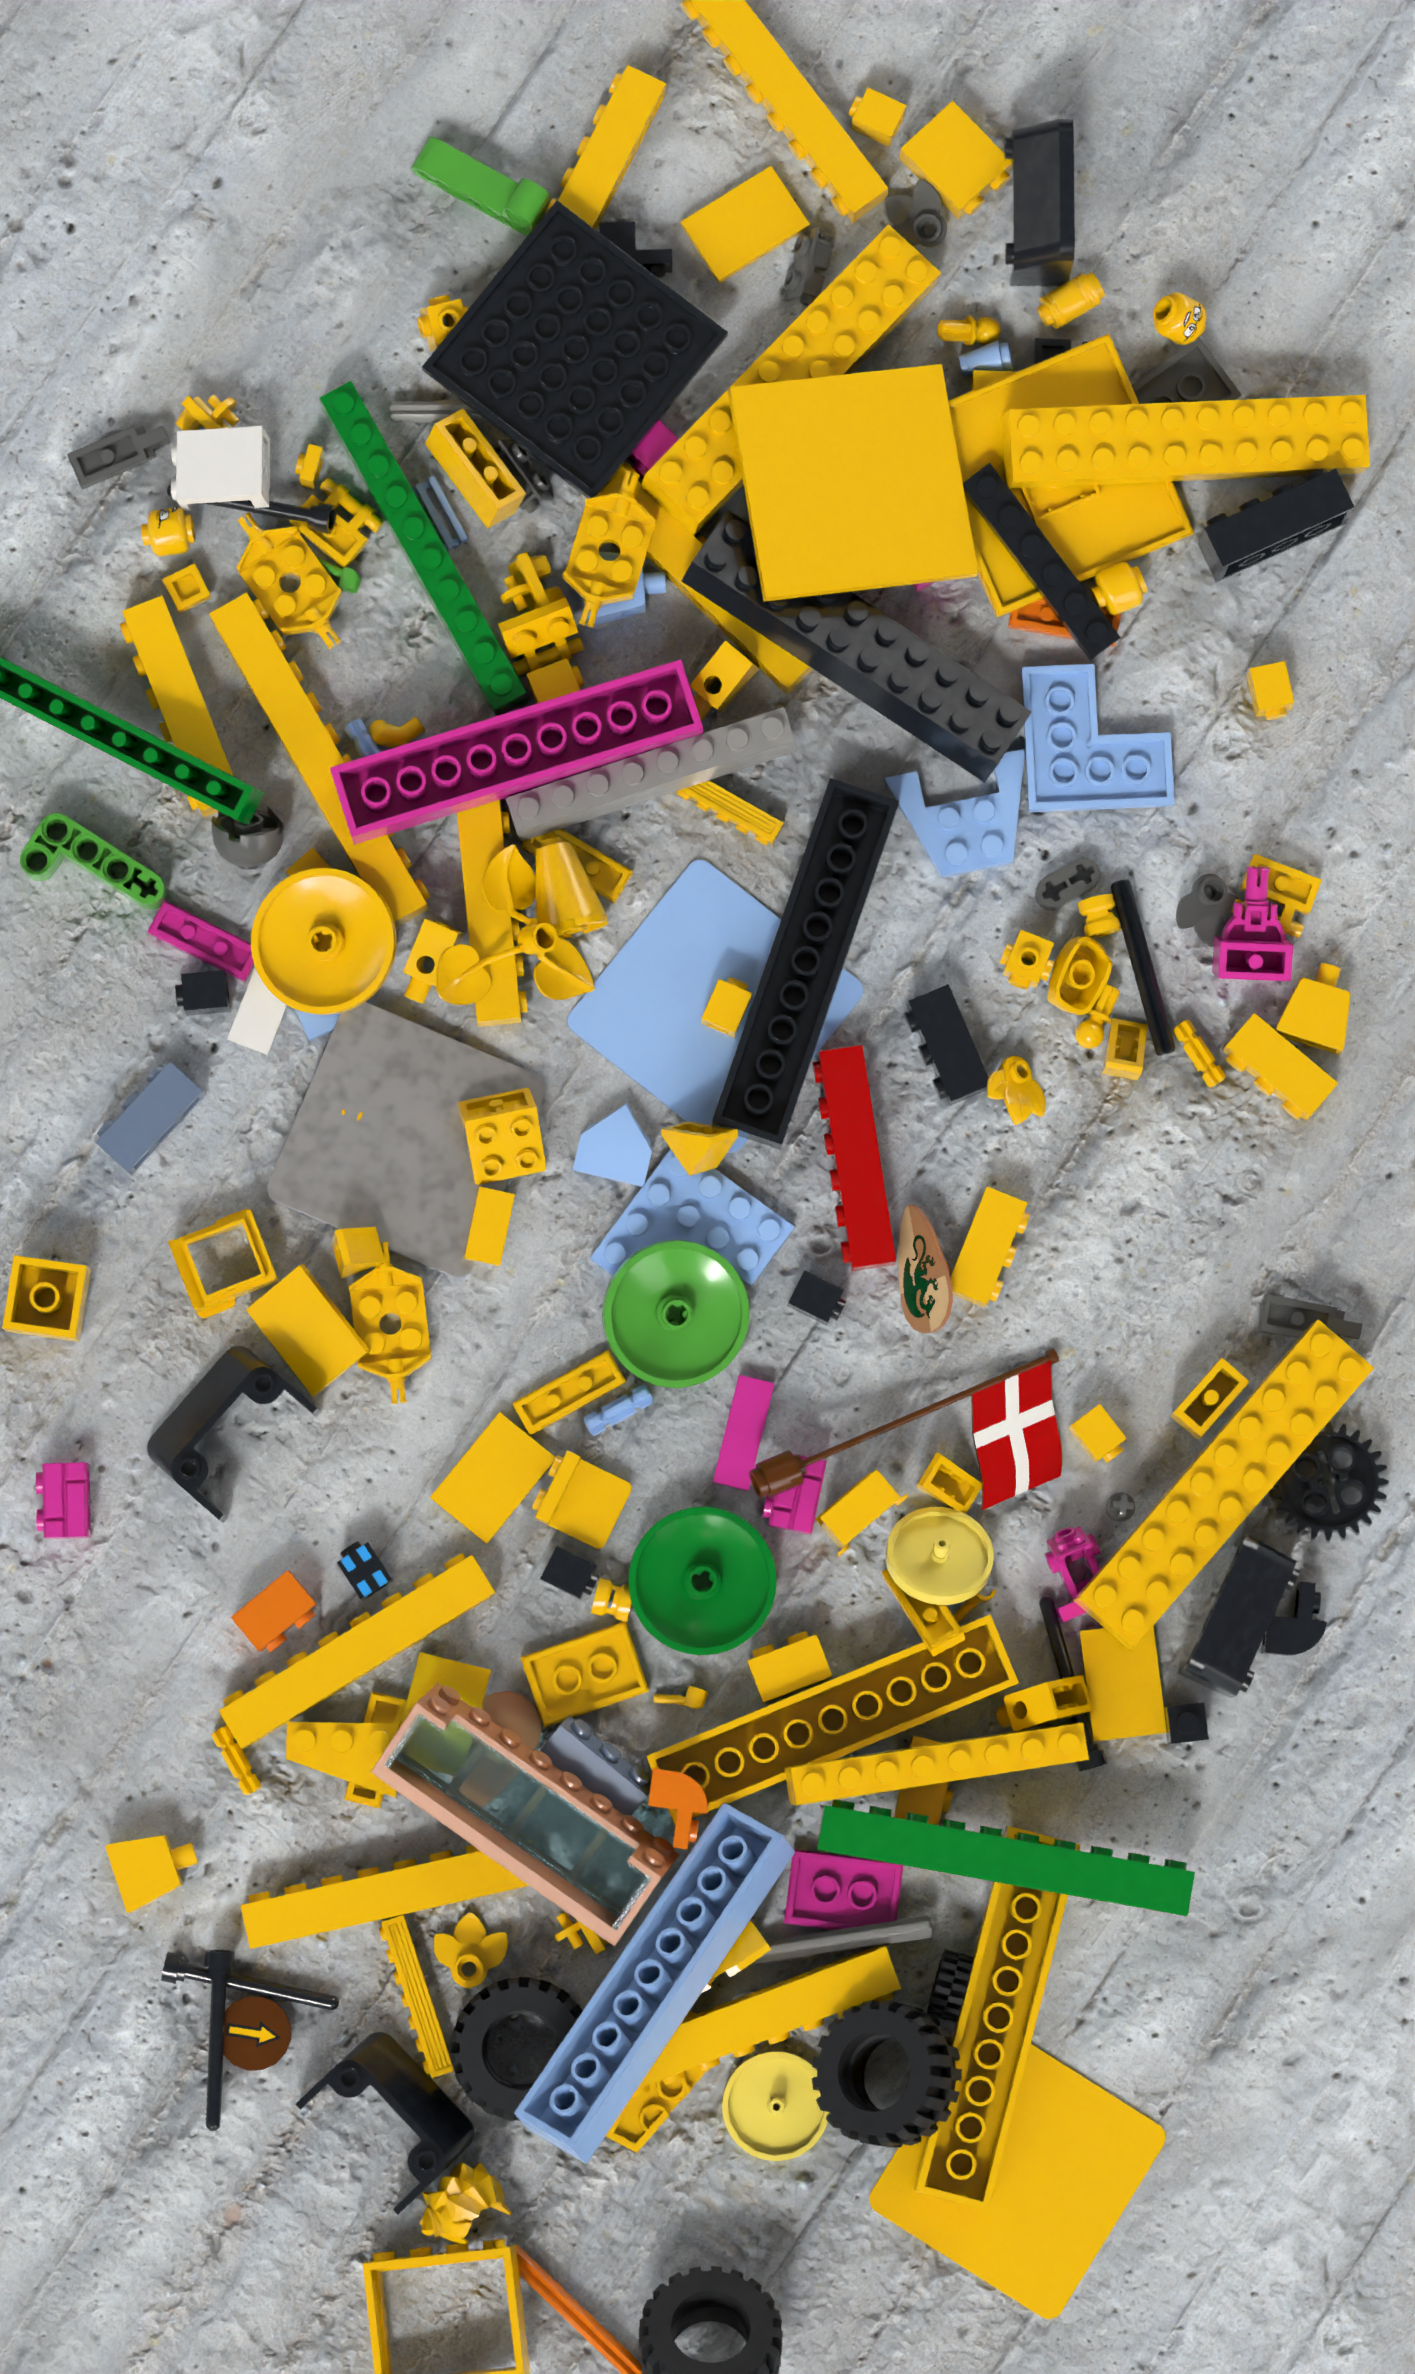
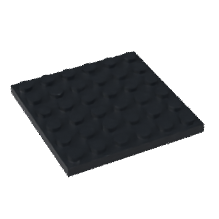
M557 200L423 364L422 371L586 498H593L601 494L726 339L728 332Z

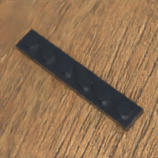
M991 463L963 483V488L967 498L1087 658L1092 660L1120 639L1119 634Z

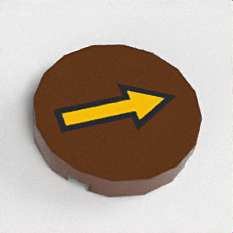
M247 1996L233 2002L225 2010L223 2055L234 2066L247 2071L264 2070L275 2065L287 2053L292 2039L291 2023L285 2011L275 2001L263 1996Z

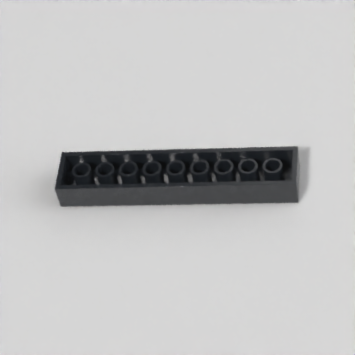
M727 510L693 559L681 582L984 783L999 764L1031 714L1030 710L851 591L763 602L751 525Z
M832 778L829 779L721 1093L712 1125L738 1129V1136L781 1150L898 809V800Z

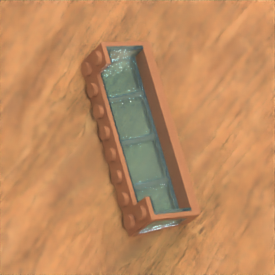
M435 1684L415 1704L371 1773L615 1946L631 1926L680 1854L674 1851L673 1846L667 1840L661 1837H654L644 1830L639 1820L630 1815H623L613 1808V1804L608 1798L598 1793L594 1794L582 1786V1782L577 1776L558 1769L552 1764L551 1759L546 1754L538 1750L533 1751L523 1744L521 1738L515 1732L506 1728L502 1729L492 1722L487 1712L478 1707H471L464 1702L456 1690L446 1685Z

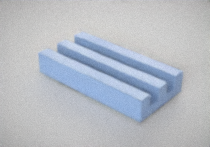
M432 476L428 478V481L415 485L412 490L415 495H420L445 542L443 544L445 549L449 551L468 541L436 478ZM430 488H432L458 536L453 540L426 492Z

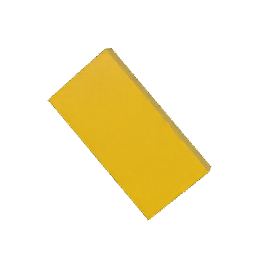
M478 1187L463 1259L495 1266L501 1265L515 1194Z

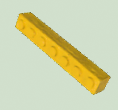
M711 781L678 790L676 793L678 797L685 801H688L690 798L697 802L695 806L705 812H708V810L716 813L715 817L726 824L728 821L736 824L735 829L747 835L750 832L756 836L755 840L765 846L768 843L773 846L784 827L783 822Z
M405 1915L381 1922L382 1927L379 1928L382 1940H387L390 1948L386 1950L389 1962H394L397 1970L393 1972L397 1986L402 1985L404 1994L400 1996L404 2008L409 2007L411 2016L408 2017L412 2030L416 2029L419 2037L415 2039L419 2053L423 2052L426 2059L422 2061L425 2073L427 2075L431 2074V2077L435 2078L452 2072L454 2067L451 2064V2056Z

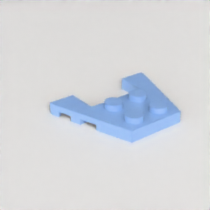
M1024 749L1004 754L994 769L999 793L925 807L917 771L885 778L886 787L892 793L895 800L899 801L901 812L910 823L941 878L1013 863L1025 757Z

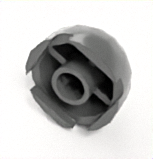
M267 806V812L256 810L249 825L218 811V817L215 818L213 816L211 819L213 843L219 855L231 864L245 870L255 869L259 865L267 863L278 854L285 834L284 816L274 807Z

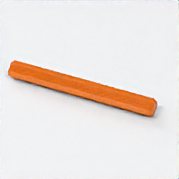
M516 2244L519 2275L621 2374H642V2364L533 2258Z

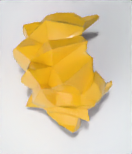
M481 2162L477 2163L473 2168L459 2163L453 2168L449 2177H442L440 2179L438 2190L422 2192L427 2208H425L424 2215L419 2224L422 2226V2232L426 2236L435 2234V2237L440 2235L454 2243L467 2244L469 2241L464 2237L469 2232L472 2224L471 2221L480 2216L481 2210L492 2207L508 2215H511L512 2212L504 2203L505 2193L500 2182L495 2176L487 2173Z

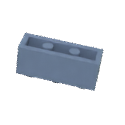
M171 1061L165 1067L162 1064L158 1065L146 1079L149 1085L140 1094L137 1091L133 1092L122 1105L125 1111L116 1120L112 1118L107 1120L97 1132L100 1138L96 1141V1144L131 1176L205 1096L203 1090Z
M569 1715L540 1751L546 1754L551 1759L552 1764L558 1769L577 1776L581 1780L582 1786L592 1793H598L608 1798L613 1804V1808L620 1813L632 1816L650 1793L651 1781L649 1775L643 1769L637 1766L632 1767L622 1759L621 1753L612 1744L600 1741L592 1734V1729L584 1721L573 1719Z

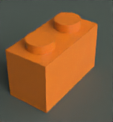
M287 1570L231 1616V1619L259 1652L262 1653L267 1648L272 1653L287 1640L284 1634L294 1625L301 1629L316 1616L312 1610L318 1604L295 1576Z

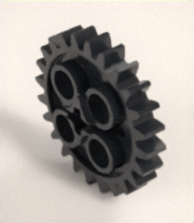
M1328 1422L1325 1432L1318 1433L1274 1485L1279 1487V1489L1272 1492L1270 1498L1272 1500H1282V1503L1276 1508V1513L1288 1511L1289 1515L1285 1520V1524L1290 1525L1297 1521L1299 1523L1297 1528L1298 1535L1308 1528L1311 1529V1540L1313 1541L1319 1532H1324L1326 1543H1330L1332 1533L1335 1532L1338 1533L1342 1541H1345L1347 1529L1350 1528L1357 1536L1360 1534L1359 1522L1369 1527L1372 1525V1521L1368 1516L1369 1512L1380 1515L1381 1509L1375 1504V1501H1386L1387 1495L1378 1491V1488L1389 1485V1480L1379 1478L1380 1474L1387 1471V1465L1375 1464L1382 1453L1381 1451L1369 1453L1368 1450L1372 1445L1371 1439L1366 1440L1362 1444L1358 1442L1360 1430H1356L1351 1436L1346 1435V1424H1343L1338 1432H1333L1332 1424ZM1319 1451L1325 1453L1330 1478L1338 1479L1334 1483V1494L1340 1510L1338 1514L1332 1511L1326 1485H1319L1323 1481V1470L1317 1454ZM1339 1451L1347 1452L1352 1458V1464L1345 1469L1335 1467L1331 1461L1332 1456ZM1303 1460L1311 1461L1317 1468L1316 1473L1309 1478L1301 1477L1295 1470L1296 1465ZM1347 1487L1357 1488L1362 1494L1361 1500L1356 1504L1345 1503L1341 1498L1343 1489ZM1311 1496H1319L1324 1499L1326 1507L1320 1513H1311L1306 1509L1305 1501Z

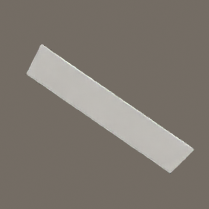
M254 968L227 1040L268 1055L287 1005L277 999L267 989L259 977L256 968Z

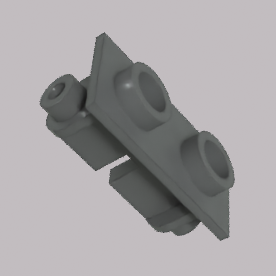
M818 227L803 232L795 243L794 254L796 258L793 268L789 270L785 278L784 288L787 290L784 301L801 297L800 303L809 306L821 293L825 276L815 273L814 268L827 270L834 245L831 243V236L819 234L820 228Z
M500 440L498 444L503 450L500 447H496L494 451L526 492L519 506L521 510L526 509L530 514L540 507L538 500L554 499L548 490L550 488L548 480L542 473L535 471L527 461L530 458L528 452L513 440Z

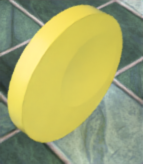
M945 1507L922 1508L904 1516L892 1529L886 1548V1565L894 1582L915 1599L936 1605L960 1603L979 1593L990 1577L994 1561L993 1545L985 1529L965 1513Z
M782 2051L760 2053L740 2064L730 2076L722 2099L724 2122L733 2140L747 2153L769 2161L789 2160L811 2149L824 2133L828 2124L826 2116L830 2113L821 2111L816 2101L821 2096L820 2091L813 2090L812 2078L817 2077V2070L805 2059Z

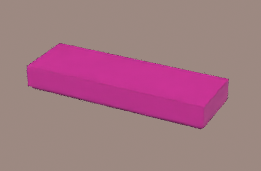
M166 900L163 901L147 931L148 934L219 970H225L227 974L246 983L254 967L251 943Z
M742 1375L738 1376L713 1483L749 1491L751 1483L749 1471L754 1469L775 1383Z

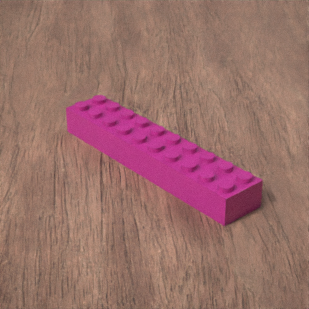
M680 659L330 767L351 838L355 845L501 800L702 734L703 726Z

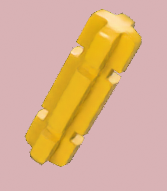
M1185 1020L1175 1026L1173 1033L1179 1042L1183 1041L1185 1044L1183 1048L1198 1072H1203L1202 1078L1207 1086L1210 1088L1214 1087L1225 1079V1073L1219 1065H1215L1214 1056L1201 1036L1197 1037L1195 1034L1197 1030L1192 1022Z
M223 1726L214 1731L212 1738L218 1748L221 1747L222 1751L220 1753L234 1778H238L239 1782L237 1784L242 1793L250 1795L259 1790L261 1783L256 1774H252L251 1769L253 1768L239 1744L233 1740L235 1738L228 1726Z

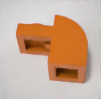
M653 1768L648 1806L678 1810L673 1847L688 1849V1842L696 1843L699 1820H692V1813L708 1814L705 1793L701 1786L686 1774Z

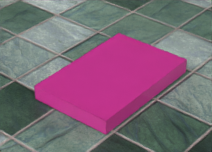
M793 1849L795 1854L791 1860L784 1923L840 1930L897 1921L903 1865L860 1857Z

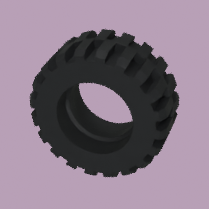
M531 1977L507 1978L489 1985L478 1992L461 2011L451 2037V2064H453L458 2084L462 2086L466 2096L490 2115H496L503 2118V2120L520 2121L514 2112L534 2083L514 2084L504 2080L493 2070L487 2056V2042L492 2029L499 2021L509 2015L517 2013L532 2014L544 2020L551 2027L555 2034L558 2048L583 2012L582 2008L565 1990L546 1980Z
M872 2000L862 2002L860 2007L852 2006L843 2012L844 2020L835 2018L829 2024L828 2029L831 2032L829 2036H821L817 2045L822 2048L820 2055L813 2058L812 2067L817 2068V2077L812 2078L813 2090L820 2091L821 2096L816 2099L820 2110L830 2112L826 2116V2120L832 2127L841 2129V2134L849 2139L889 2148H901L902 2145L911 2146L920 2143L922 2140L921 2136H932L938 2131L936 2123L938 2121L946 2122L952 2112L948 2109L950 2102L957 2103L960 2093L955 2091L956 2081H962V2069H957L955 2066V2061L960 2060V2055L957 2047H952L948 2044L953 2039L946 2028L939 2027L940 2021L932 2014L923 2013V2009L886 2000L878 2002ZM896 2039L902 2045L908 2057L910 2068L909 2080L902 2096L893 2105L882 2110L878 2109L868 2097L864 2084V2072L871 2053L884 2041Z
M699 2266L690 2268L688 2275L682 2276L678 2272L669 2277V2285L660 2284L653 2291V2299L647 2300L642 2310V2318L639 2322V2363L642 2364V2374H778L781 2366L783 2331L781 2330L782 2319L779 2310L775 2309L774 2299L768 2292L761 2294L762 2285L755 2279L750 2278L746 2281L743 2279V2273L734 2269L731 2270V2273L722 2272L721 2266H711V2271H701ZM713 2321L726 2324L735 2329L744 2338L746 2344L738 2354L730 2359L707 2363L697 2361L684 2354L676 2345L675 2340L686 2328L700 2322Z

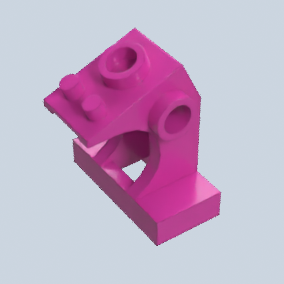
M1080 1526L1077 1528H1064L1055 1533L1054 1538L1046 1541L1050 1550L1044 1554L1052 1574L1059 1572L1071 1599V1603L1056 1609L1061 1623L1086 1613L1073 1600L1100 1570L1094 1557L1100 1554L1098 1544L1093 1534L1086 1535ZM1084 1557L1093 1577L1074 1585L1066 1564Z

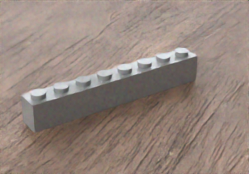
M782 707L507 797L506 801L519 840L523 842L797 752L796 741L785 708Z

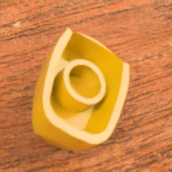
M1078 936L1070 939L1063 946L1055 960L1053 972L1049 980L1047 1000L1064 1012L1074 1015H1084L1092 1009L1109 979L1113 962L1099 942L1088 936Z

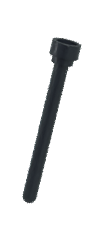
M170 484L167 488V494L172 498ZM250 500L203 503L307 522L308 526L313 527L315 532L326 534L332 533L336 521L335 505L319 503L317 506L312 505L310 508L269 501V507L255 508Z
M1044 1596L1040 1599L1039 1606L1060 1679L1074 1677V1671L1054 1601L1051 1597ZM1086 1713L1071 1717L1073 1722L1084 1724L1089 1760L1077 1762L1079 1772L1108 1764L1104 1749L1100 1750L1098 1743L1094 1744Z
M205 1950V1966L208 1967V1974H212L206 2127L210 2131L218 2130L221 2125L227 1974H230L231 1967L235 1965V1951Z
M167 1952L161 1981L176 1984V1981L184 1982V1979H190L211 1984L212 1974H208V1968L188 1964L189 1960L182 1959L181 1954ZM233 1973L227 1974L226 1988L327 2010H335L339 2006L338 1998L333 1995Z

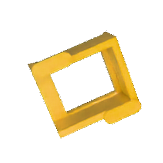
M251 1209L240 1210L218 1219L214 1225L168 1241L193 1309L201 1318H208L231 1309L236 1303L235 1298L279 1282ZM243 1226L261 1274L206 1295L188 1246Z
M876 1469L873 1473L870 1471L816 1517L815 1520L841 1549L836 1554L839 1558L850 1548L848 1543L888 1508L894 1505L896 1507L899 1506L909 1496L906 1493L900 1497Z

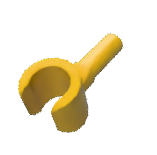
M996 1588L986 1597L977 1593L968 1599L953 1614L957 1623L973 1607L975 1608L979 1603H986L992 1599L996 1593Z
M688 1686L685 1697L672 1694H654V1703L678 1704L693 1709H701L705 1704L708 1692Z

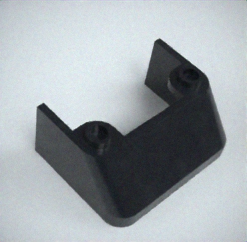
M1056 119L1013 129L1011 137H1005L1004 158L1011 159V165L1013 166L1012 243L1005 244V264L1012 265L1010 286H1061L1069 281L1075 252L1073 119Z
M237 1346L230 1348L223 1354L150 1437L147 1444V1452L150 1459L218 1520L224 1523L228 1517L197 1491L206 1480L209 1468L206 1459L194 1449L196 1444L242 1392L255 1403L269 1404L274 1402L285 1390L313 1416L317 1417L321 1412L252 1351L245 1347Z
M1246 1534L1236 1539L1234 1546L1238 1549L1187 1663L1180 1666L1177 1674L1229 1698L1236 1697L1239 1691L1247 1692L1255 1672L1249 1669L1285 1589L1290 1591L1293 1589L1300 1573L1299 1570L1295 1569L1296 1560Z
M375 2032L367 2036L295 2104L301 2110L328 2084L338 2095L346 2098L360 2095L371 2085L419 2136L421 2141L409 2153L408 2168L420 2183L394 2207L393 2210L398 2215L470 2146L475 2135L474 2126L470 2119L425 2073L402 2046L385 2032Z

